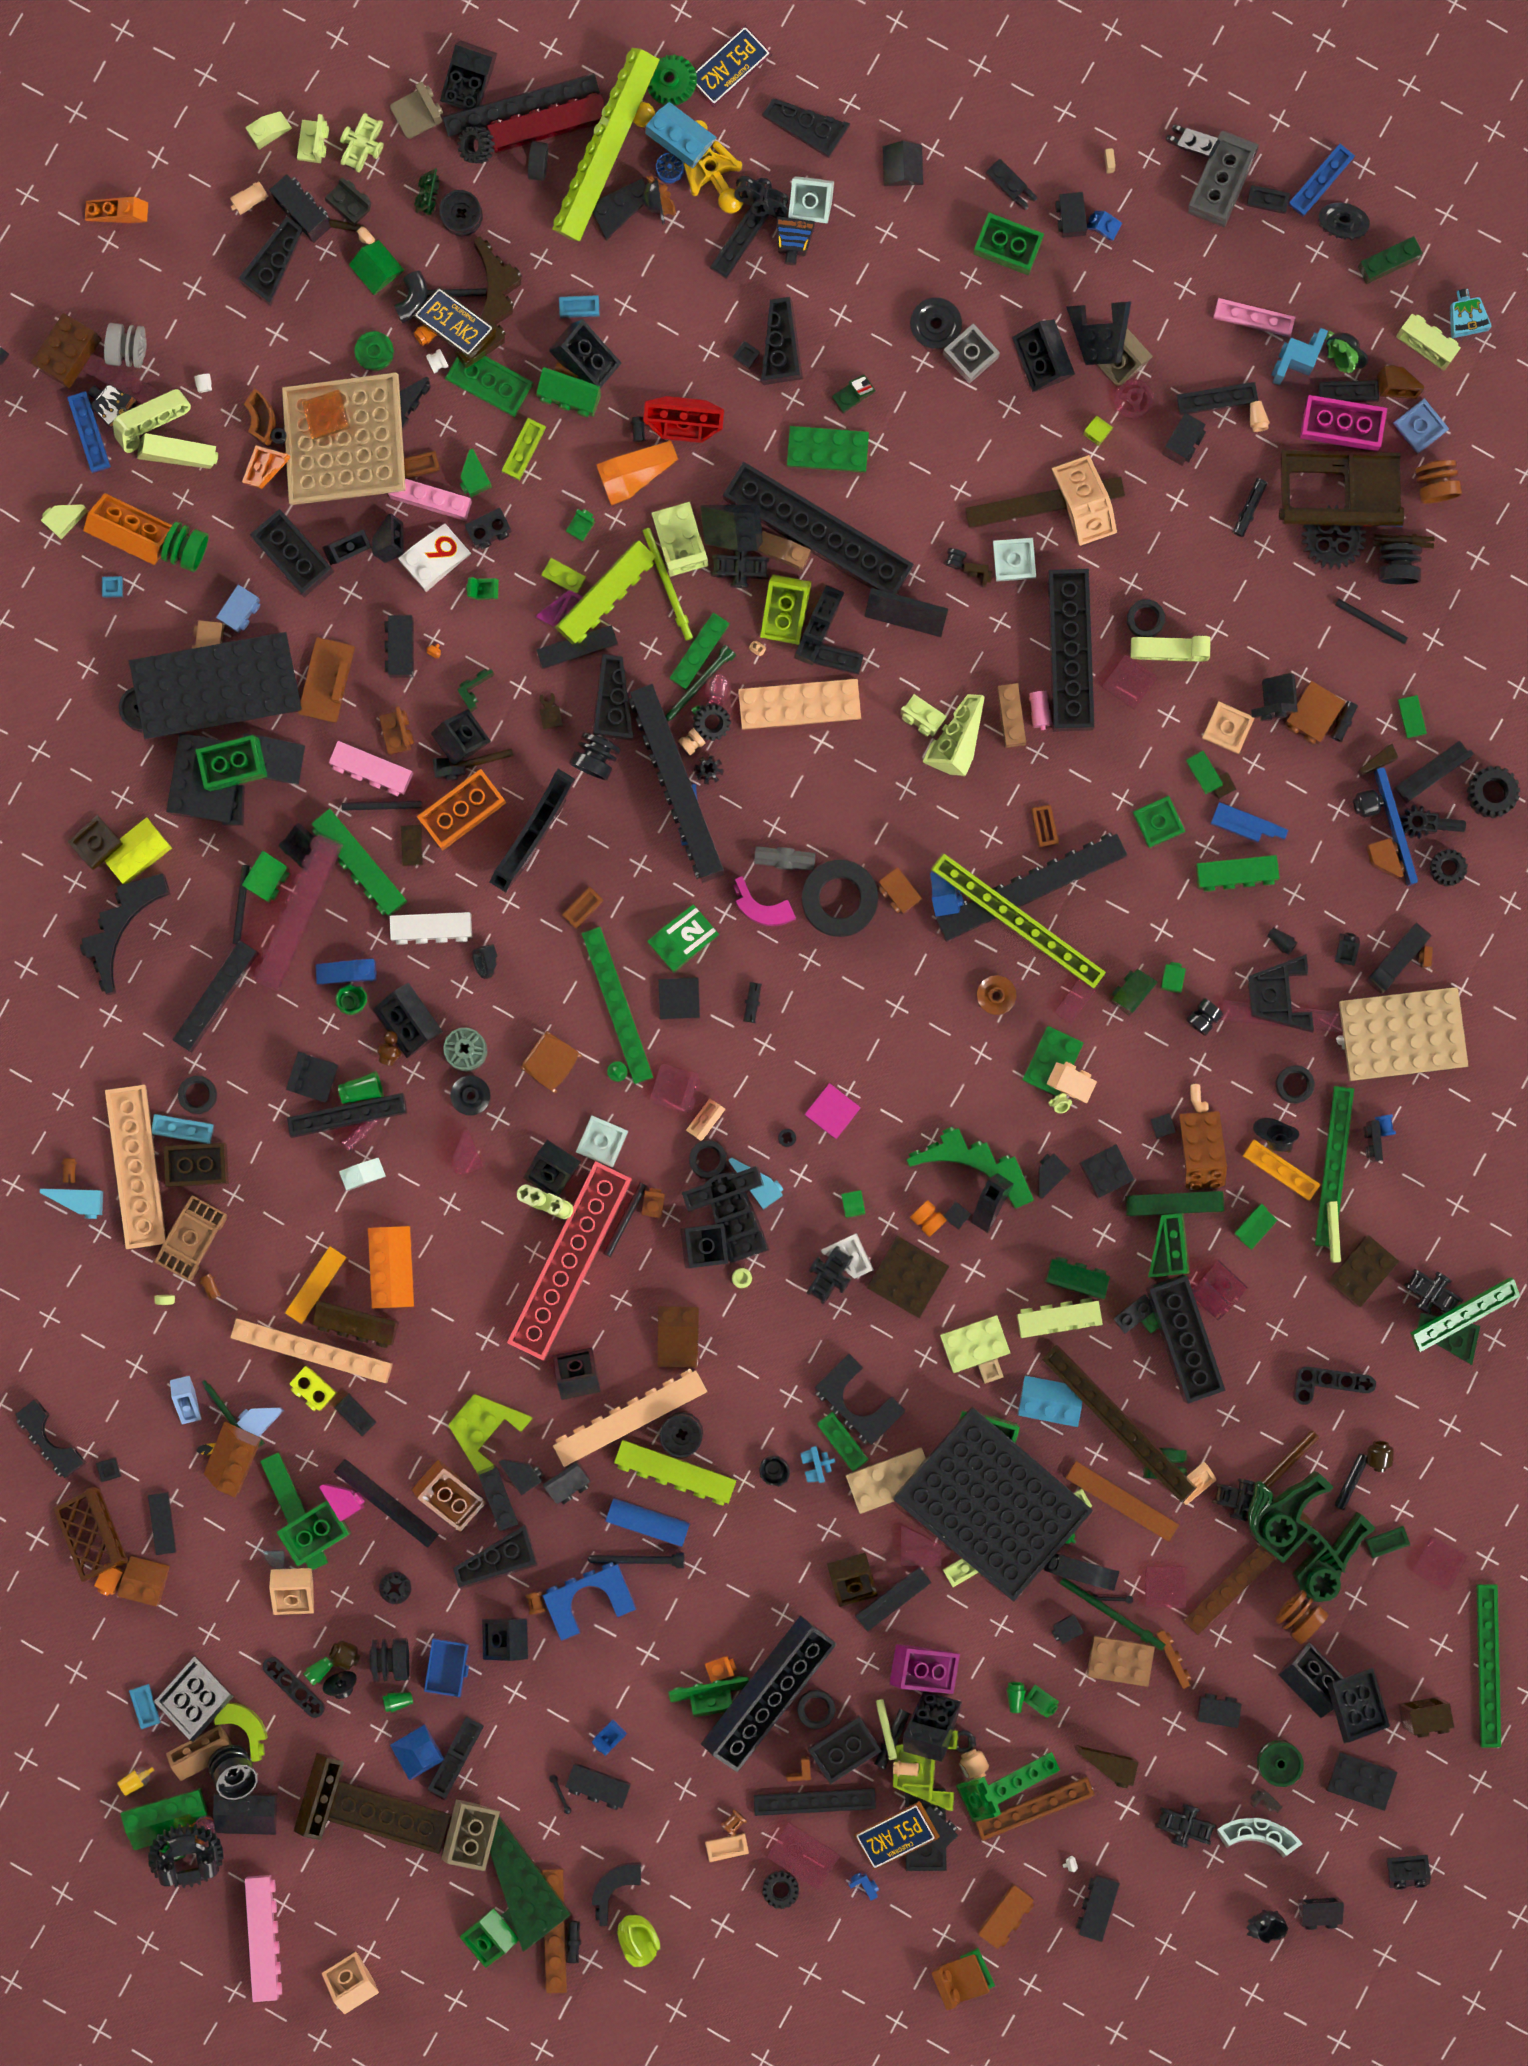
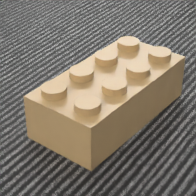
M922 1447L846 1475L860 1514L894 1502L892 1497L926 1460Z

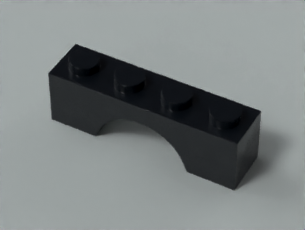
M34 1399L15 1414L18 1418L16 1420L18 1425L23 1430L27 1429L30 1433L29 1439L34 1445L38 1444L41 1447L42 1456L47 1461L51 1460L55 1465L53 1469L59 1477L68 1478L87 1463L75 1447L59 1448L48 1440L45 1425L50 1415L38 1399Z

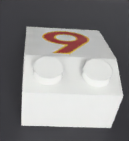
M443 524L413 545L398 559L425 592H427L467 558L471 552L446 524Z

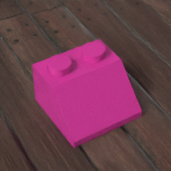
M327 1483L319 1487L340 1521L345 1520L364 1508L363 1503L365 1500L359 1492L356 1493L352 1489Z

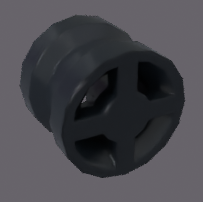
M948 548V558L945 559L944 565L955 569H963V559L966 558L967 553L958 549Z

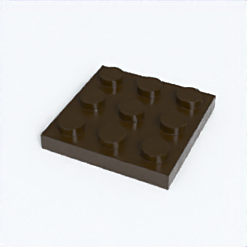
M897 1236L867 1289L920 1318L949 1266Z

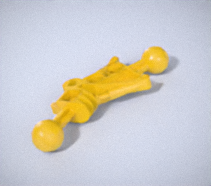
M641 102L633 123L639 127H646L655 115L654 108L649 103ZM696 120L698 124L707 130L705 122ZM714 141L712 147L719 154L714 153L709 147L693 169L683 162L691 194L697 196L700 188L711 180L720 194L718 197L719 207L726 213H735L742 207L743 202L738 201L734 197L735 189L728 187L721 174L728 171H741L742 162L736 160L718 141ZM713 165L715 169L708 171L705 166Z

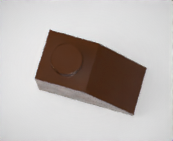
M1387 365L1377 375L1381 397L1417 399L1424 390V385L1404 367Z

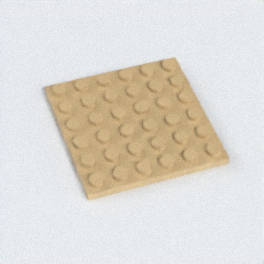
M389 373L282 388L284 425L287 435L285 440L286 454L291 456L287 461L289 504L297 505L406 491L399 374Z

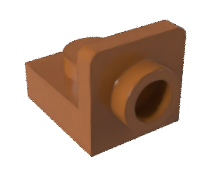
M650 1188L649 1191H645L642 1208L643 1216L662 1218L665 1194L661 1193V1189Z

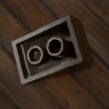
M1076 1745V1751L1115 1782L1116 1786L1128 1788V1785L1134 1786L1139 1763L1136 1758Z

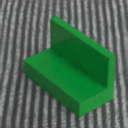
M1259 1204L1234 1232V1235L1252 1250L1278 1219L1267 1211L1263 1204Z

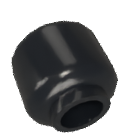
M1367 790L1356 794L1355 799H1353V806L1356 814H1360L1361 817L1365 818L1378 815L1381 806H1384L1381 794L1377 795L1375 790Z

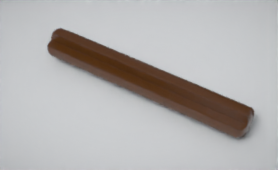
M1310 1431L1261 1481L1270 1489L1319 1439V1436L1314 1431Z

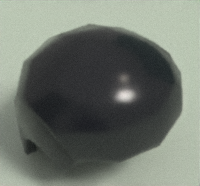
M768 1456L761 1462L759 1467L760 1477L767 1485L780 1487L788 1481L790 1475L789 1464L780 1456Z

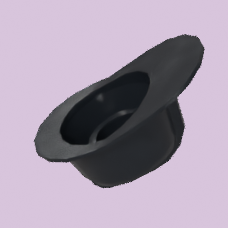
M1261 1118L1255 1121L1253 1125V1131L1256 1135L1265 1139L1268 1147L1275 1152L1285 1151L1290 1153L1294 1142L1299 1138V1131L1295 1127L1273 1118Z

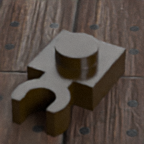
M550 693L551 700L549 702L544 701L543 695H540V701L545 706L544 709H539L543 730L563 726L560 707H553L555 703L553 693Z

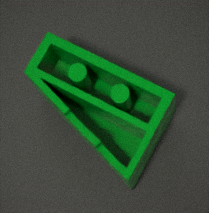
M1184 1214L1161 1215L1148 1278L1190 1274Z

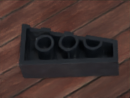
M790 297L772 299L769 305L766 346L761 375L763 385L803 379L793 301Z

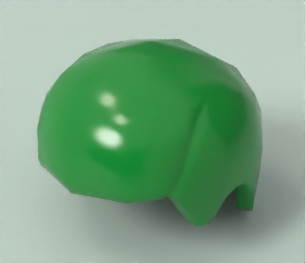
M346 985L339 989L336 994V1006L344 1014L355 1015L365 1007L367 994L361 986Z

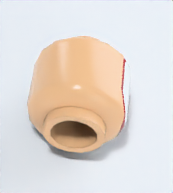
M972 1749L961 1755L962 1759L959 1761V1765L966 1778L976 1779L986 1776L985 1772L988 1770L989 1764L982 1751Z

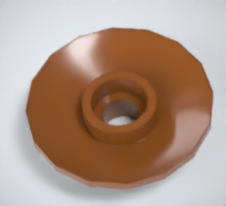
M999 975L984 979L977 991V1001L980 1007L992 1015H1002L1010 1011L1017 998L1013 983L1006 977ZM994 992H998L1000 994L999 999L996 1000L993 998Z

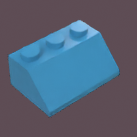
M670 102L656 112L646 125L645 134L692 169L717 139L716 136Z
M1024 1376L1018 1416L1078 1427L1082 1400L1065 1383Z

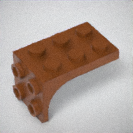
M1220 1112L1179 1114L1185 1160V1188L1199 1190L1201 1188L1217 1189L1225 1186L1227 1162Z

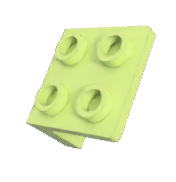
M318 114L317 122L302 120L297 160L321 163L322 157L325 158L326 146L324 145V139L328 138L329 126H327V121L324 120L322 114Z
M915 694L907 705L902 707L900 713L904 722L909 725L915 724L919 727L918 731L927 737L929 735L933 737L947 718L946 715Z

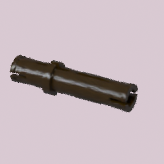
M1374 534L1373 539H1382V541H1373V546L1408 543L1422 548L1434 549V543H1426V541H1435V537L1417 536V534H1412V536Z

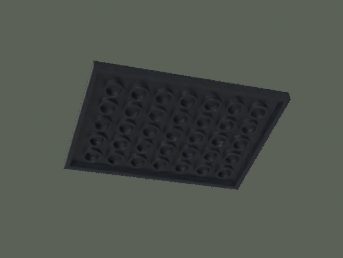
M973 1406L892 1497L894 1501L1013 1602L1093 1512L1092 1508Z

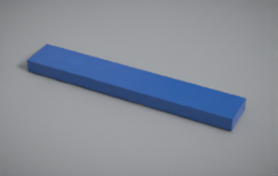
M1379 768L1374 771V776L1379 793L1383 798L1384 809L1393 840L1398 846L1399 860H1402L1405 867V872H1403L1407 886L1414 885L1418 882V878L1385 768Z

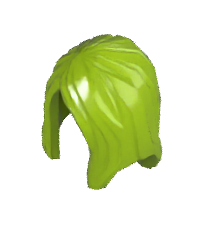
M641 1915L625 1916L619 1923L617 1931L618 1940L627 1961L633 1967H643L649 1964L660 1949V1941L653 1926Z

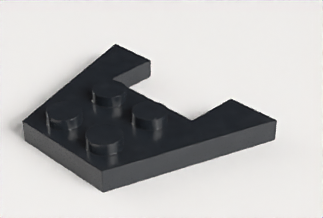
M1131 301L1111 303L1113 323L1087 325L1086 305L1066 306L1085 365L1121 363Z
M1307 954L1248 976L1251 1017L1313 1033L1312 1012L1292 1013L1289 976L1308 975Z

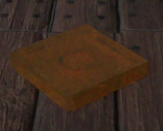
M339 389L302 402L312 440H317L350 428L342 394Z

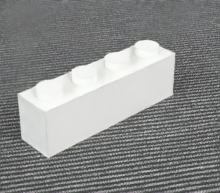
M471 913L390 916L391 940L396 941V945L408 944V941L416 940V944H426L428 940H436V943H447L448 939H456V942H467L468 938H472Z

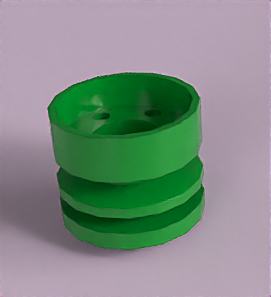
M174 522L165 537L161 560L165 562L170 560V563L175 565L181 558L180 567L194 573L205 554L209 534L195 529L189 536L188 525L182 528L180 522Z

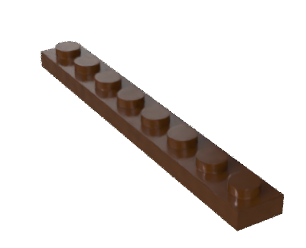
M1302 1512L1300 1520L1310 1525L1312 1521ZM1259 1545L1183 1621L1199 1635L1276 1558Z

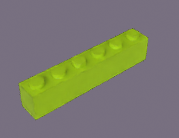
M639 540L635 541L555 628L571 644L581 643L587 636L586 631L590 627L594 629L600 623V616L603 613L607 615L614 608V601L616 599L621 600L627 594L626 589L630 584L634 586L641 579L639 575L643 570L647 572L654 565L653 560L656 556Z
M622 1440L614 1462L618 1464V1469L629 1472V1469L637 1471L636 1475L646 1479L648 1476L655 1477V1482L667 1485V1482L675 1485L674 1489L683 1492L689 1489L694 1491V1496L705 1499V1496L713 1498L712 1502L724 1506V1503L729 1504L737 1481Z

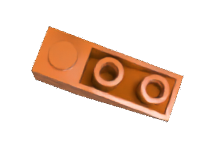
M124 197L86 201L85 221L147 222L148 202L139 198Z

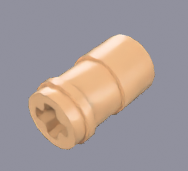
M258 181L244 191H240L232 196L230 199L234 205L230 207L232 210L237 209L241 215L253 208L252 206L262 200H266L265 198L268 195Z

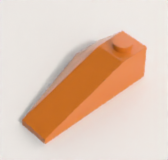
M668 441L596 464L611 506L633 497L635 493L649 484L657 475L675 463L678 457L672 441Z

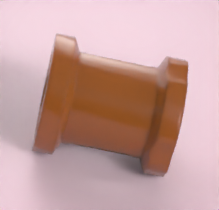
M542 1591L525 1595L529 1603V1615L546 1611L541 1597L543 1595Z
M736 1809L732 1811L733 1814L725 1822L721 1823L722 1827L732 1836H735V1831L743 1823L746 1824L747 1822Z

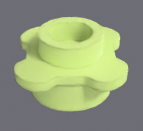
M1061 1093L1049 1101V1105L1053 1106L1057 1113L1067 1112L1072 1104V1100L1068 1099L1065 1093Z

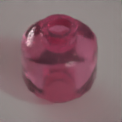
M715 674L714 677L707 679L704 695L709 703L723 705L724 702L729 700L732 687L730 680L722 674Z

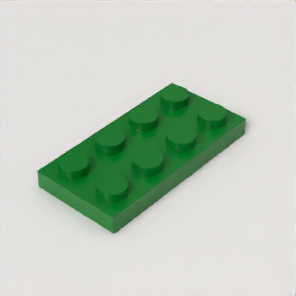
M790 426L787 467L866 473L869 432Z

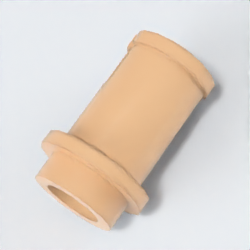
M900 1760L894 1762L893 1774H897V1777L900 1775L918 1776L919 1763H903Z

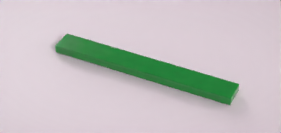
M1333 1087L1315 1237L1316 1246L1330 1247L1328 1202L1337 1201L1339 1221L1354 1088Z
M1476 1584L1480 1747L1498 1748L1501 1747L1498 1584Z

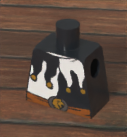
M109 384L104 390L94 385L88 392V395L95 399L91 405L92 408L113 431L114 419L118 415L137 407L139 404L134 397Z

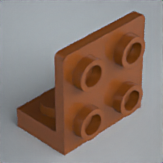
M400 706L396 707L397 712L379 716L388 755L412 750L411 744H414L412 732L410 729L407 730L406 725L410 724L408 715L405 710L402 711Z
M974 1954L942 1964L931 1972L947 2011L954 2009L960 2002L989 1993L988 1985Z

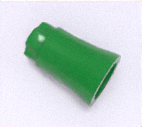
M377 1071L338 1085L339 1096L343 1104L384 1097L381 1080Z

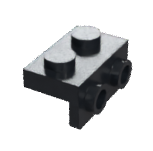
M300 823L296 824L286 839L278 845L286 855H289L307 872L319 863L328 850Z

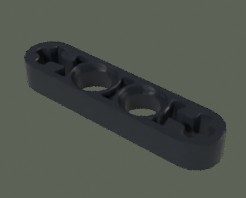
M269 1657L263 1662L264 1672L310 1717L317 1718L324 1713L325 1705L323 1701L277 1657ZM268 1661L271 1663L275 1661L277 1663L275 1667L279 1671L281 1668L285 1671L276 1678L274 1675L277 1672L273 1669L271 1671L267 1669L269 1667ZM285 1674L292 1677V1683L289 1686L281 1683V1677ZM302 1688L306 1691L307 1696L304 1700L297 1699L295 1695L297 1689ZM312 1696L314 1699L311 1702L314 1705L317 1703L320 1705V1713H312V1706L308 1703L305 1707L303 1703Z

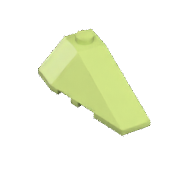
M967 694L953 713V720L949 725H944L942 728L944 732L938 740L934 739L930 744L923 760L925 764L950 775L966 776L974 757L985 698L983 695Z

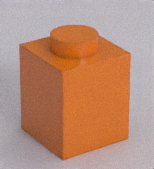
M113 1567L101 1573L94 1585L98 1588L97 1591L106 1596L115 1594L121 1583L124 1571Z

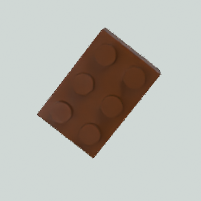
M63 313L31 363L39 371L70 389L102 339L96 332Z

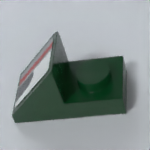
M862 375L849 381L848 385L834 394L832 398L844 414L876 392L867 377Z

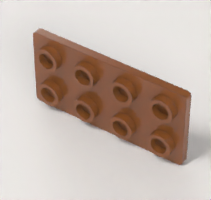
M319 637L316 638L300 702L302 710L298 711L299 715L337 723L355 651L353 645Z

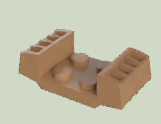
M192 1195L165 1240L155 1263L190 1282L199 1270V1264L218 1230L222 1229L227 1219V1214Z

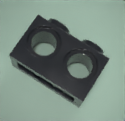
M497 508L465 524V528L475 548H480L481 550L491 546V542L497 539L499 541L509 537V533L512 532L501 508ZM497 521L503 523V527L500 530L493 529V524ZM479 530H483L486 533L482 539L475 537V533Z

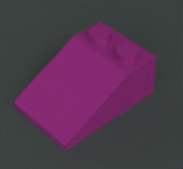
M896 1644L889 1684L900 1689L954 1694L960 1654Z

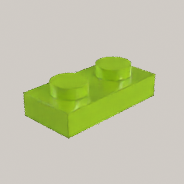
M552 558L542 573V577L577 594L586 579V576Z

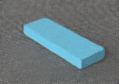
M154 1114L151 1130L153 1135L211 1144L214 1124Z

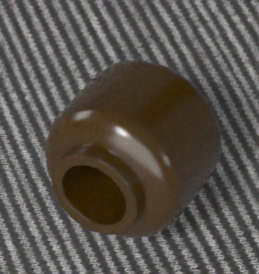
M1374 1441L1368 1447L1367 1464L1374 1468L1376 1472H1385L1387 1468L1393 1466V1447L1386 1441Z
M339 1641L337 1644H333L329 1658L332 1665L344 1670H350L352 1666H357L360 1655L358 1654L357 1646L345 1641Z

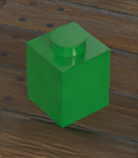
M1170 962V965L1166 964L1160 989L1181 993L1186 968H1182L1180 963Z

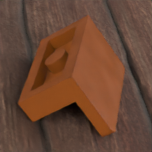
M801 1756L802 1772L787 1773L786 1781L811 1780L809 1756Z

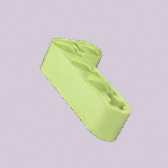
M178 389L163 394L118 415L113 421L115 439L125 452H134L140 445L139 435L186 414L190 410L191 405Z
M1194 636L1192 639L1131 638L1130 658L1138 660L1208 661L1210 658V637Z

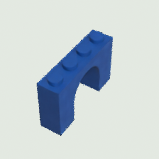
M613 1562L601 1566L603 1570L595 1573L594 1570L584 1573V1578L576 1580L574 1577L565 1581V1586L558 1588L555 1585L546 1589V1594L543 1595V1598L561 1641L581 1632L572 1611V1599L575 1593L583 1587L595 1586L604 1590L610 1598L617 1617L637 1609L619 1564L614 1565Z

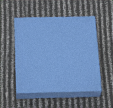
M1425 398L1393 422V425L1417 455L1449 430Z

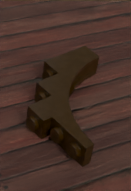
M481 236L474 240V247L482 259L488 282L487 300L481 318L495 327L496 332L471 360L455 349L456 356L466 369L505 343L506 333L497 324L513 314L514 304L505 295L521 285L522 277L520 271L516 267L513 268L510 263L503 267L504 263L498 255L494 256L491 251L493 250L492 246L487 240L484 241Z

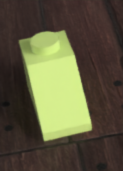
M281 111L262 116L245 127L258 149L263 148L292 129Z
M58 505L52 509L48 508L43 513L41 521L62 539L88 510L84 505Z

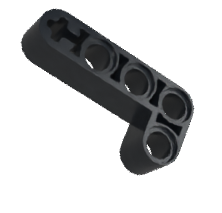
M1416 922L1366 981L1379 993H1384L1432 935Z
M1301 1367L1296 1373L1293 1398L1301 1405L1311 1403L1314 1397L1315 1386L1371 1393L1376 1388V1381L1369 1375L1314 1367ZM1304 1370H1308L1311 1373L1310 1380L1306 1382L1301 1378V1373ZM1324 1373H1328L1331 1376V1381L1328 1384H1324L1321 1381V1376ZM1344 1376H1348L1351 1379V1384L1348 1387H1344L1341 1384V1379ZM1356 1377H1358L1357 1381L1365 1382L1367 1379V1382L1371 1383L1370 1387H1367L1365 1390L1364 1386L1356 1385ZM1301 1390H1306L1308 1393L1306 1401H1301L1298 1397Z

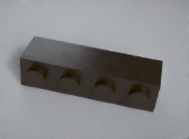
M316 1753L294 1832L306 1838L322 1840L344 1761L334 1756Z

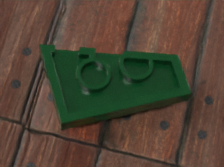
M1420 1313L1417 1329L1438 1318V1316ZM1470 1324L1439 1341L1436 1345L1472 1365L1480 1326Z

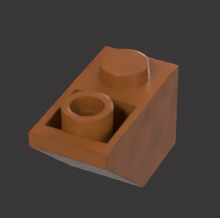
M1391 838L1366 847L1373 867L1396 879L1404 876V864L1397 857V853H1399L1396 842H1392Z

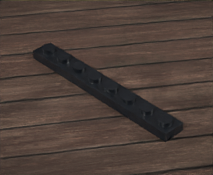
M592 73L442 117L449 137L462 133L467 127L488 126L496 120L505 121L514 115H526L535 109H547L550 105H561L571 99L585 98L593 93L599 94L600 91L595 74Z

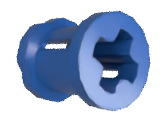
M1393 1114L1375 1117V1120H1379L1381 1137L1396 1134V1131L1393 1130L1391 1119Z

